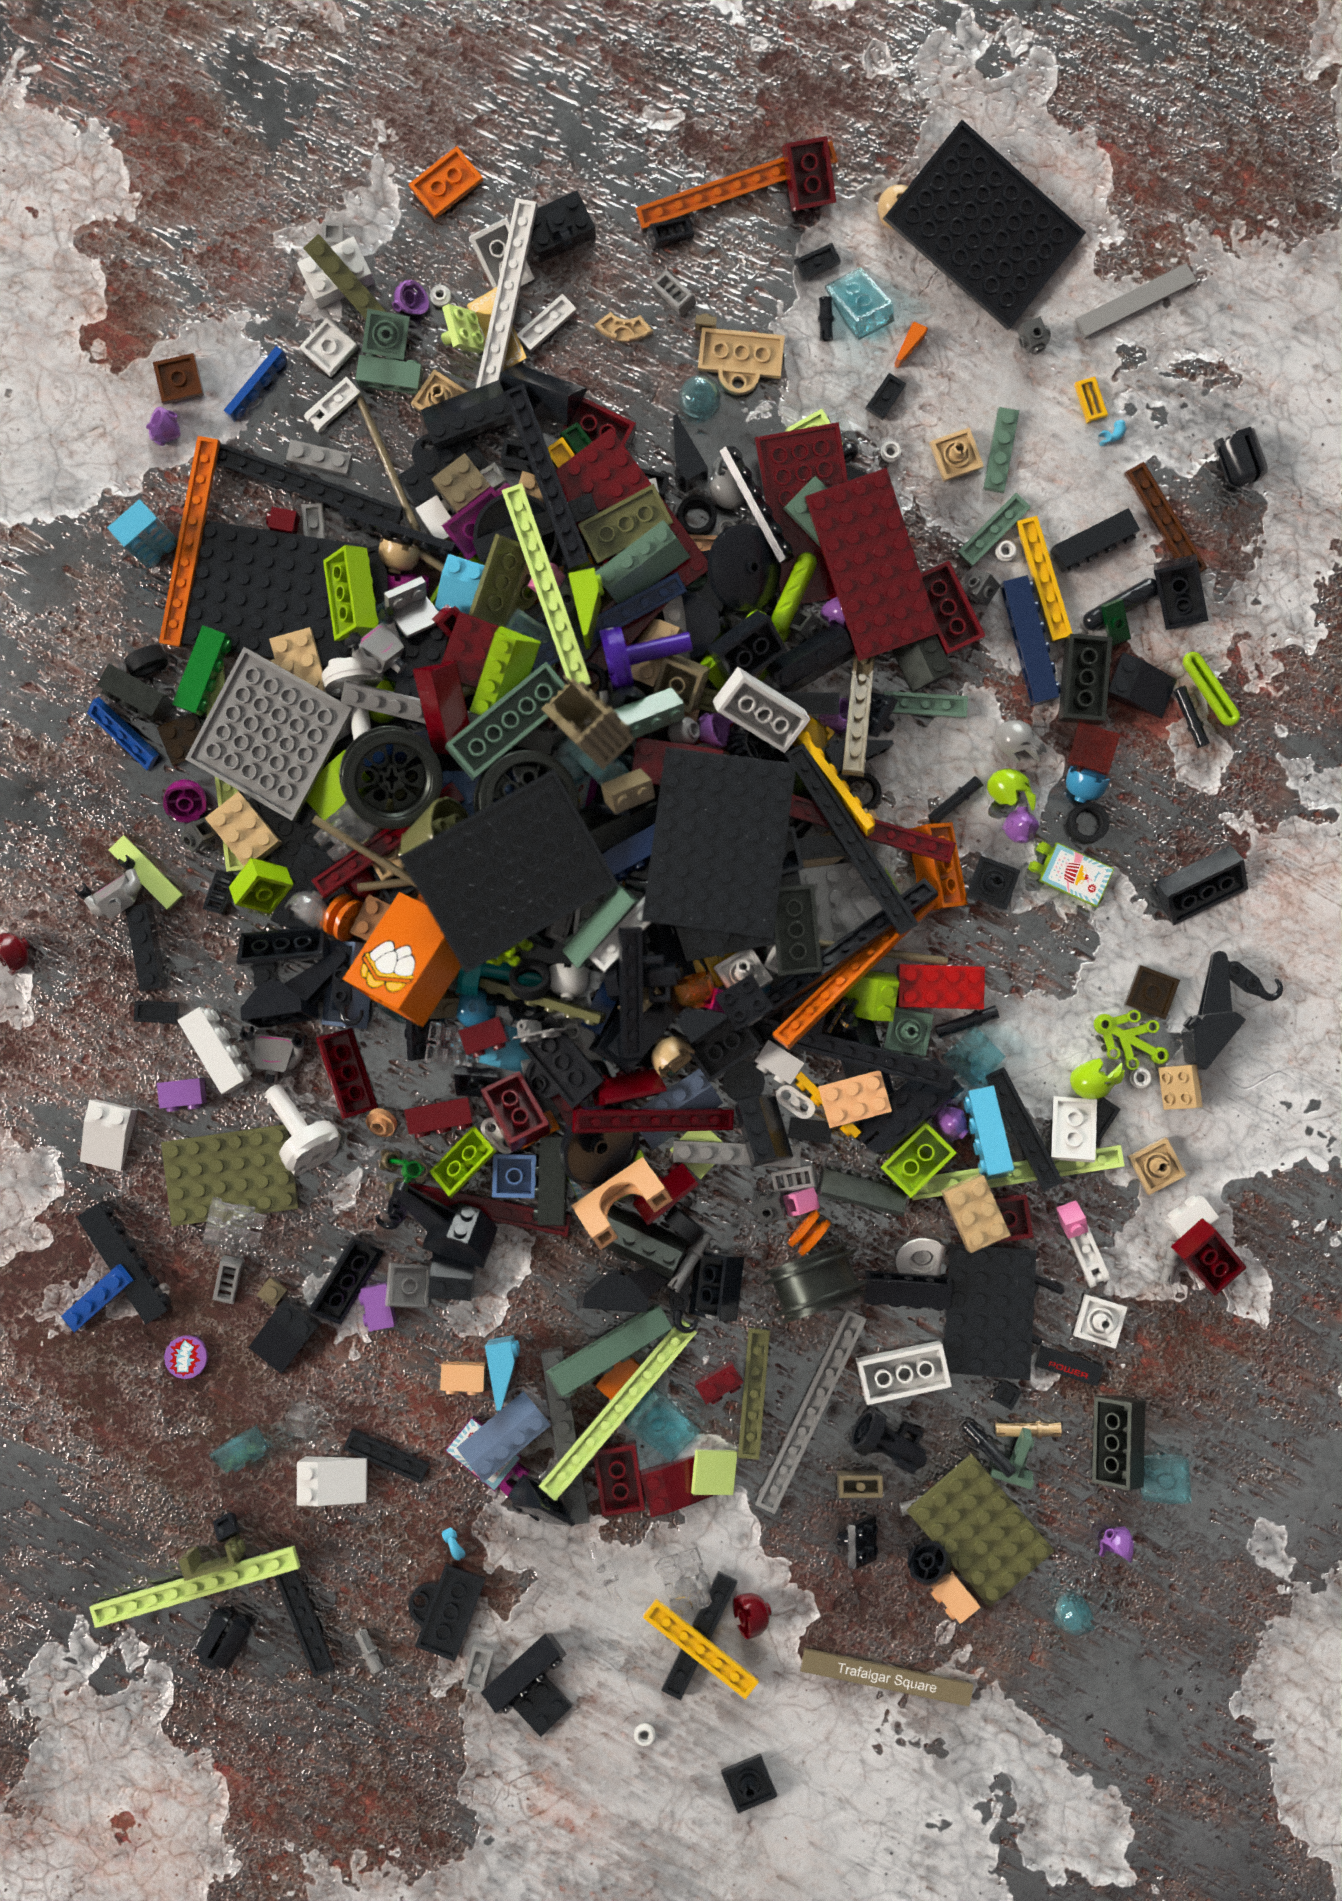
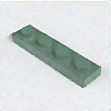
M999 407L997 410L983 490L1004 493L1020 410Z
M1015 493L958 550L957 554L972 568L1031 506Z
M895 691L883 692V695L893 696L898 700L891 714L952 718L967 717L968 696Z

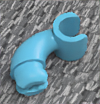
M1117 420L1114 423L1115 429L1112 434L1108 430L1102 431L1098 436H1104L1106 440H1102L1099 445L1106 446L1109 442L1121 439L1126 432V422L1124 420Z
M451 1527L444 1530L442 1537L448 1543L453 1558L458 1561L461 1558H465V1551L455 1540L458 1538L457 1532Z

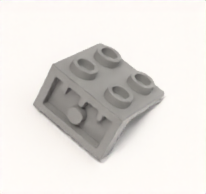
M422 576L384 593L385 610L390 606L395 609V617L392 619L406 638L436 625L431 619L438 613V610L426 596V581Z

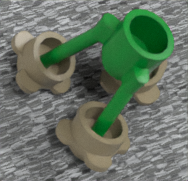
M383 1149L380 1153L382 1158L379 1168L381 1170L390 1169L391 1171H396L399 1165L403 1166L401 1172L405 1179L396 1178L392 1183L388 1182L385 1184V1189L389 1191L390 1195H392L396 1182L410 1183L411 1179L415 1178L417 1183H423L425 1176L432 1169L430 1165L423 1163L420 1158H415L410 1162L406 1159L400 1160V1153L397 1150L390 1152L387 1149Z

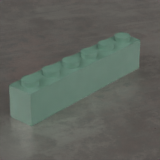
M654 1304L647 1308V1313H639L550 1368L546 1373L557 1393L562 1397H569L576 1393V1388L582 1384L588 1385L592 1383L598 1374H605L614 1368V1364L619 1361L621 1363L632 1357V1353L635 1351H642L648 1348L650 1342L657 1338L659 1340L667 1336V1331L672 1329V1326L661 1306Z

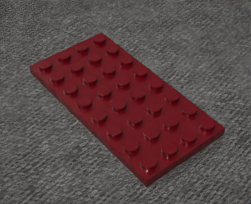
M839 422L755 437L765 503L771 507L772 516L781 526L782 534L785 540L792 546V553L795 557L789 562L781 563L780 596L798 556L804 552H810L816 557L817 565L800 604L833 599L837 595L821 548L783 508L814 476L827 488L848 481Z
M611 428L556 469L567 502L591 493L599 513L652 485ZM662 499L674 523L669 528L690 556L689 559L671 571L662 580L678 572L686 588L707 572L708 560ZM581 522L576 523V526L580 530L578 524ZM614 555V556H612V557H610V558H608V559H606V560H604V561H602V562H603L604 565H605L607 562H609L611 559H613L616 555Z
M887 467L805 496L804 498L858 661L940 633Z

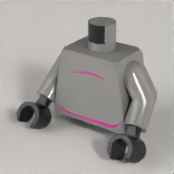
M387 607L386 610L384 609L379 612V618L386 621V624H379L362 638L359 633L353 632L349 635L350 637L345 639V645L353 648L352 657L357 659L359 665L372 669L379 674L384 673L390 667L400 674L407 665L400 659L404 646L396 624L392 621L396 613L393 607Z
M125 855V862L120 858L118 859V864L127 870L125 874L94 893L93 896L91 895L92 891L85 883H82L84 886L82 891L79 892L76 888L74 889L76 894L81 899H84L85 904L94 915H106L111 919L135 903L138 892L141 889V883L136 870L133 869L135 861L128 855Z
M242 1026L240 1037L244 1039L246 1051L251 1062L255 1064L257 1069L266 1070L264 1082L277 1084L278 1072H289L303 1058L304 1043L308 1038L307 1035H304L302 1040L298 1038V1032H296L293 1038L255 1034L254 1037L255 1028L253 1026L250 1027L249 1032H246L244 1026Z

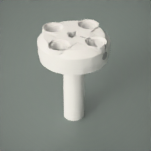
M354 657L334 658L328 662L329 665L322 672V681L326 693L336 697H342L345 681L376 688L379 682L384 681L385 678L383 673L379 674L372 669L361 667ZM349 705L354 708L350 716L354 740L362 733L370 730L371 723L367 709Z
M281 1084L274 1085L265 1092L266 1098L292 1136L286 1141L279 1152L281 1160L288 1171H291L294 1176H299L331 1160L337 1154L336 1150L339 1147L341 1135L330 1121H320L308 1126Z

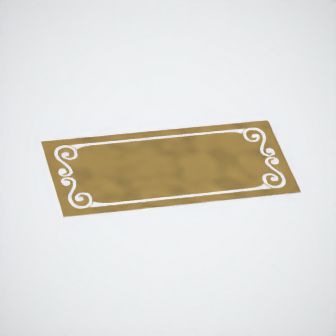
M497 287L467 304L468 309L475 311L478 317V325L484 339V347ZM513 325L503 371L527 358Z

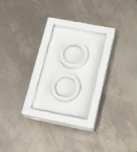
M1053 1098L1052 1160L1095 1163L1097 1099Z

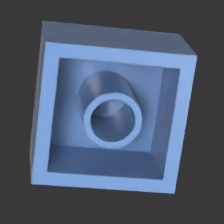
M495 1153L493 1155L492 1197L534 1198L535 1186H537V1177H535V1165L538 1164L537 1155L531 1153Z

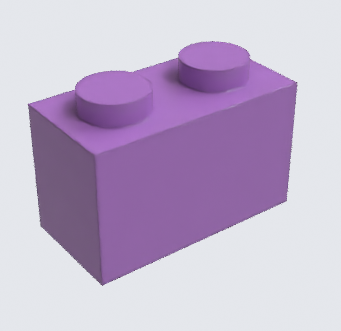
M204 1078L157 1083L159 1109L166 1108L167 1112L180 1111L179 1106L186 1105L188 1109L201 1108L200 1104L207 1103Z
M387 1282L365 1286L361 1289V1293H359L360 1305H364L365 1314H363L364 1326H368L369 1332L394 1327L397 1324L394 1307L385 1306Z

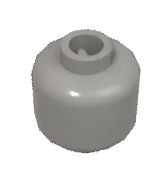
M684 717L685 719L668 726L667 737L673 743L692 745L697 741L700 734L697 722L690 717Z

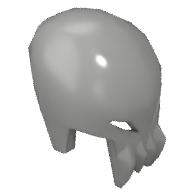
M720 455L712 465L713 473L709 483V491L713 500L719 506L726 509H736L743 506L746 500L729 468H727L724 476L720 475L723 463L722 455Z
M1009 720L996 728L994 734L996 746L1017 764L1021 760L1017 754L1019 751L1025 750L1038 762L1041 761L1039 755H1042L1041 752L1047 753L1043 741L1038 739L1029 724L1021 720Z

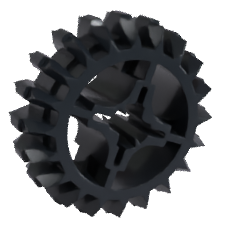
M742 726L734 729L728 736L726 743L728 746L727 751L730 755L774 761L775 755L772 753L773 748L770 747L769 743Z

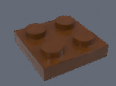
M194 353L153 362L161 401L164 405L204 396Z

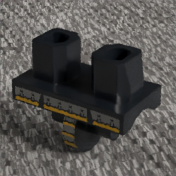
M843 996L834 1005L837 1009L836 1013L833 1010H829L826 1013L824 1022L828 1027L825 1031L830 1035L833 1031L847 1032L848 1029L855 1030L858 1022L855 1020L856 1014L854 1010L859 1001L855 998L847 999Z

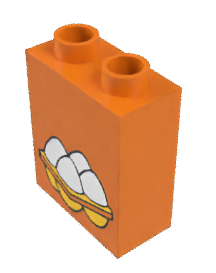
M399 892L343 977V980L370 999L423 1027L461 969V965L421 895L419 894L416 899H413Z

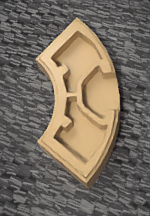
M610 312L595 324V328L600 333L619 342H636L653 334V330L641 315L633 319H622Z

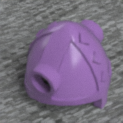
M406 280L399 283V286L395 288L394 302H392V307L395 311L420 315L428 310V296L418 282Z
M157 407L152 413L150 423H147L146 426L149 429L150 440L160 446H164L166 442L180 437V427L176 420L177 414L170 410L167 411L162 407Z
M835 597L829 600L822 607L821 616L828 622L829 626L838 623L843 629H846L847 626L838 598Z
M840 698L839 714H819L818 721L825 728L826 726L831 728L835 734L846 732L849 700L847 698Z
M719 713L704 714L699 717L700 734L698 738L714 749L725 747L729 736V724H732L734 721L727 719Z
M1017 807V810L1011 812L1002 825V830L1005 831L1008 838L1020 844L1031 841L1039 828L1038 821L1033 814L1028 812V807Z
M943 1107L934 1117V1129L945 1140L962 1139L969 1131L967 1129L965 1113L957 1107Z
M1125 1526L1107 1529L1103 1539L1100 1540L1099 1556L1104 1557L1105 1552L1109 1551L1122 1556L1132 1563L1134 1542L1130 1531Z

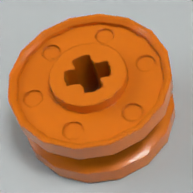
M349 894L337 896L326 909L322 922L323 931L329 935H334L341 942L351 939L354 934L350 933V930L364 903L360 900H354Z
M816 1209L803 1220L787 1242L792 1247L800 1241L802 1244L799 1247L798 1253L801 1256L805 1255L819 1241L831 1224L827 1218L818 1224L816 1221L820 1216V1212Z

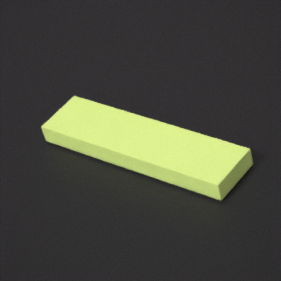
M123 835L109 849L117 859L120 858L125 862V855H128L135 861L133 869L136 870L140 883L167 910L184 896L126 836Z

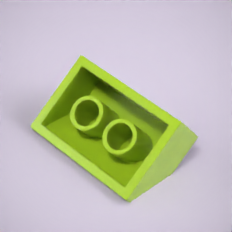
M473 1126L429 1172L446 1194L452 1198L497 1152V1148L484 1137L481 1130Z

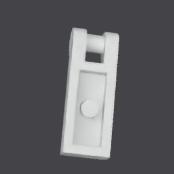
M345 377L305 413L304 418L308 422H312L314 429L321 433L331 421L362 394ZM320 412L324 414L321 419L317 417Z
M1089 1227L1087 1233L1070 1238L1069 1240L1089 1287L1097 1286L1096 1283L1100 1281L1106 1282L1110 1280ZM1098 1268L1099 1273L1093 1275L1091 1270Z

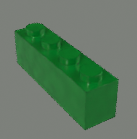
M202 625L172 705L202 716L203 712L207 711L209 696L214 692L217 685V675L224 667L223 659L225 654L231 649L232 642L230 636Z

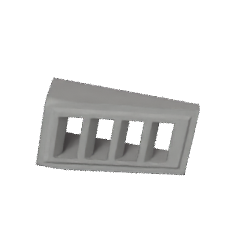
M667 270L652 283L653 288L680 316L685 315L696 304L694 295ZM669 280L670 283L667 284L664 288H662V286Z
M815 1164L771 1172L774 1192L780 1190L781 1192H788L819 1185ZM805 1171L809 1172L810 1182L808 1183ZM798 1172H800L802 1184L798 1183ZM788 1174L792 1176L793 1186H790ZM781 1175H783L785 1187L782 1188L779 1178Z
M228 1255L222 1257L212 1300L234 1304L244 1259ZM224 1273L232 1274V1275H235V1276H234V1277L226 1276V1275H224ZM222 1281L231 1283L233 1286L222 1284ZM220 1289L231 1292V1295L220 1293Z

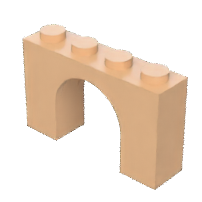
M643 1157L571 1205L600 1250L618 1238L608 1222V1211L617 1199L628 1194L641 1195L654 1213L672 1201L668 1192Z

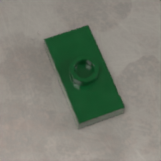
M578 422L560 433V437L564 438L575 455L592 443Z
M1119 598L1101 605L1107 637H1112V646L1131 639L1123 599Z

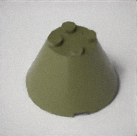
M444 797L435 800L414 824L402 834L399 856L470 815L453 798Z

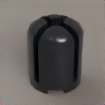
M1251 427L1235 431L1236 433L1226 437L1225 441L1222 437L1213 443L1226 482L1230 487L1240 488L1262 479L1268 472V466L1256 431Z
M217 1608L212 1612L190 1651V1654L194 1652L199 1656L198 1662L214 1671L216 1667L226 1669L225 1673L229 1672L251 1630L250 1623L246 1617L239 1614L232 1623L218 1650H214L235 1613V1610L230 1608Z

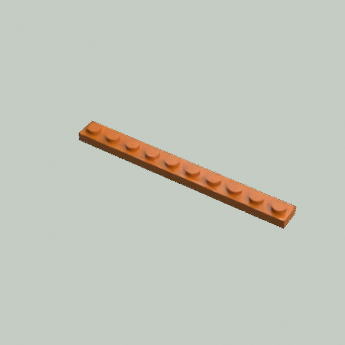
M831 140L828 142L831 164L838 162ZM782 157L636 207L635 210L641 229L649 227L650 224L667 221L787 180L784 158Z
M197 436L159 638L160 644L182 648L181 641L219 452L220 441L218 439Z
M937 898L913 914L917 922L938 904ZM892 929L841 966L772 1033L774 1038L787 1049H790L909 931L899 936L896 930Z

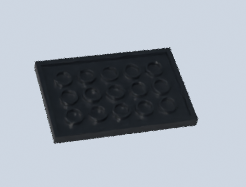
M950 1243L948 1277L951 1278L953 1288L950 1310L947 1309L944 1350L949 1373L1030 1380L1037 1250L985 1246L970 1253L966 1250L964 1244Z

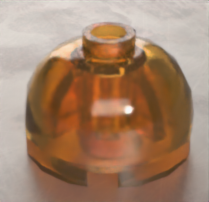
M709 971L692 974V977L686 979L683 977L678 986H671L675 1000L683 1006H693V1009L704 1007L706 1005L705 1001L709 1000L714 992V982Z

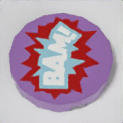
M185 1335L176 1338L168 1345L164 1360L171 1374L178 1378L188 1379L195 1377L203 1371L209 1356L203 1341L195 1336Z

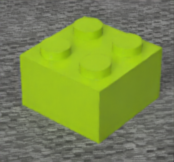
M250 858L231 883L229 889L235 905L272 914L293 887V882L287 867Z

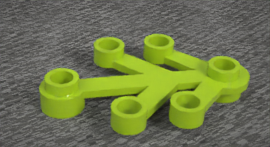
M1130 1010L1127 1014L1113 1018L1108 1014L1098 1015L1093 1025L1095 1031L1104 1037L1107 1048L1106 1055L1109 1059L1116 1060L1121 1054L1120 1050L1114 1045L1113 1034L1120 1039L1126 1059L1125 1066L1129 1070H1136L1139 1067V1061L1137 1058H1134L1131 1045L1148 1053L1151 1060L1156 1064H1163L1168 1061L1169 1052L1163 1047L1155 1048L1135 1037L1147 1032L1156 1033L1159 1030V1023L1157 1021L1150 1020L1146 1024L1122 1030L1116 1025L1128 1021L1131 1023L1138 1022L1141 1018L1139 1011ZM1132 1012L1137 1015L1135 1020L1130 1018ZM1104 1020L1108 1022L1107 1028H1103L1101 1025ZM1150 1023L1155 1024V1029L1153 1031L1149 1029ZM1112 1049L1116 1050L1117 1055L1115 1057H1111L1110 1051ZM1160 1051L1164 1053V1058L1161 1060L1157 1056ZM1130 1060L1135 1061V1066L1133 1068L1129 1066Z

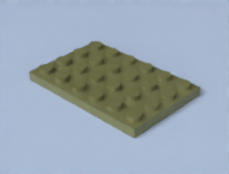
M285 1125L161 1142L172 1227L229 1219L233 1217V1213L250 1216L300 1208L296 1176L286 1169L279 1155L282 1146L291 1138Z
M972 1454L967 1456L907 1509V1512L928 1537L945 1547L951 1556L954 1567L989 1607L1054 1552L1049 1543Z

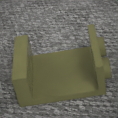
M239 1534L232 1537L225 1545L227 1555L203 1563L198 1546L189 1548L179 1559L184 1581L235 1566L246 1551L244 1540L240 1539Z

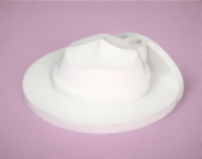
M926 1238L907 1242L899 1249L896 1255V1267L899 1273L940 1276L945 1246L935 1240Z

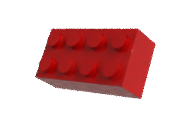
M897 965L899 987L896 1007L984 1009L985 967Z

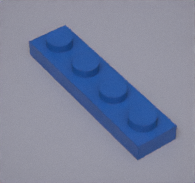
M275 346L224 409L226 415L234 422L245 414L246 408L251 402L256 401L261 389L270 384L274 373L277 370H281L285 365L287 358L279 347Z
M100 697L93 699L87 714L146 770L152 768L159 755L154 748Z
M121 1264L117 1265L61 1317L73 1332L78 1331L134 1280Z

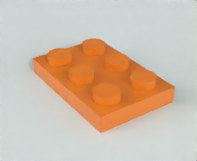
M456 146L408 185L436 219L481 184L483 177Z

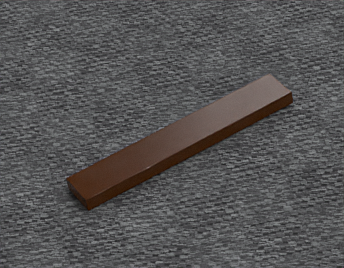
M1143 461L1124 473L1174 558L1197 554L1200 573L1207 570L1206 564L1145 462Z

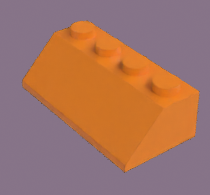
M953 822L925 824L910 828L914 831L956 843ZM957 843L950 864L912 853L916 883L925 878L938 891L939 896L936 897L938 904L930 911L968 905Z

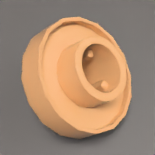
M381 1108L372 1109L366 1117L365 1122L369 1130L380 1137L391 1136L397 1128L396 1118L387 1110Z

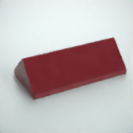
M456 661L413 669L431 747L435 753L450 755V753L445 749L446 744L470 725Z
M349 1028L317 1037L319 1050L342 1119L378 1108L353 1029Z

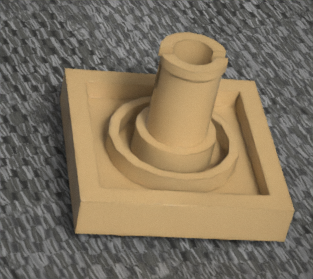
M434 369L412 400L411 405L421 412V409L468 391Z
M970 427L932 440L929 443L943 482L983 469L984 467Z
M1197 1064L1158 1068L1164 1110L1203 1107L1200 1091L1203 1085H1200L1202 1081L1198 1076Z
M1167 1137L1127 1156L1147 1195L1187 1176Z

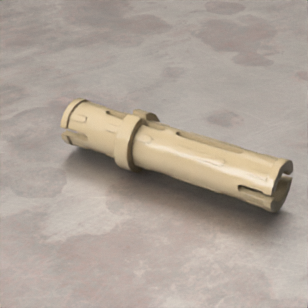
M1036 1421V1423H995L996 1437H1019L1022 1427L1030 1429L1032 1437H1037V1439L1047 1436L1061 1437L1062 1433L1061 1423H1041V1421Z

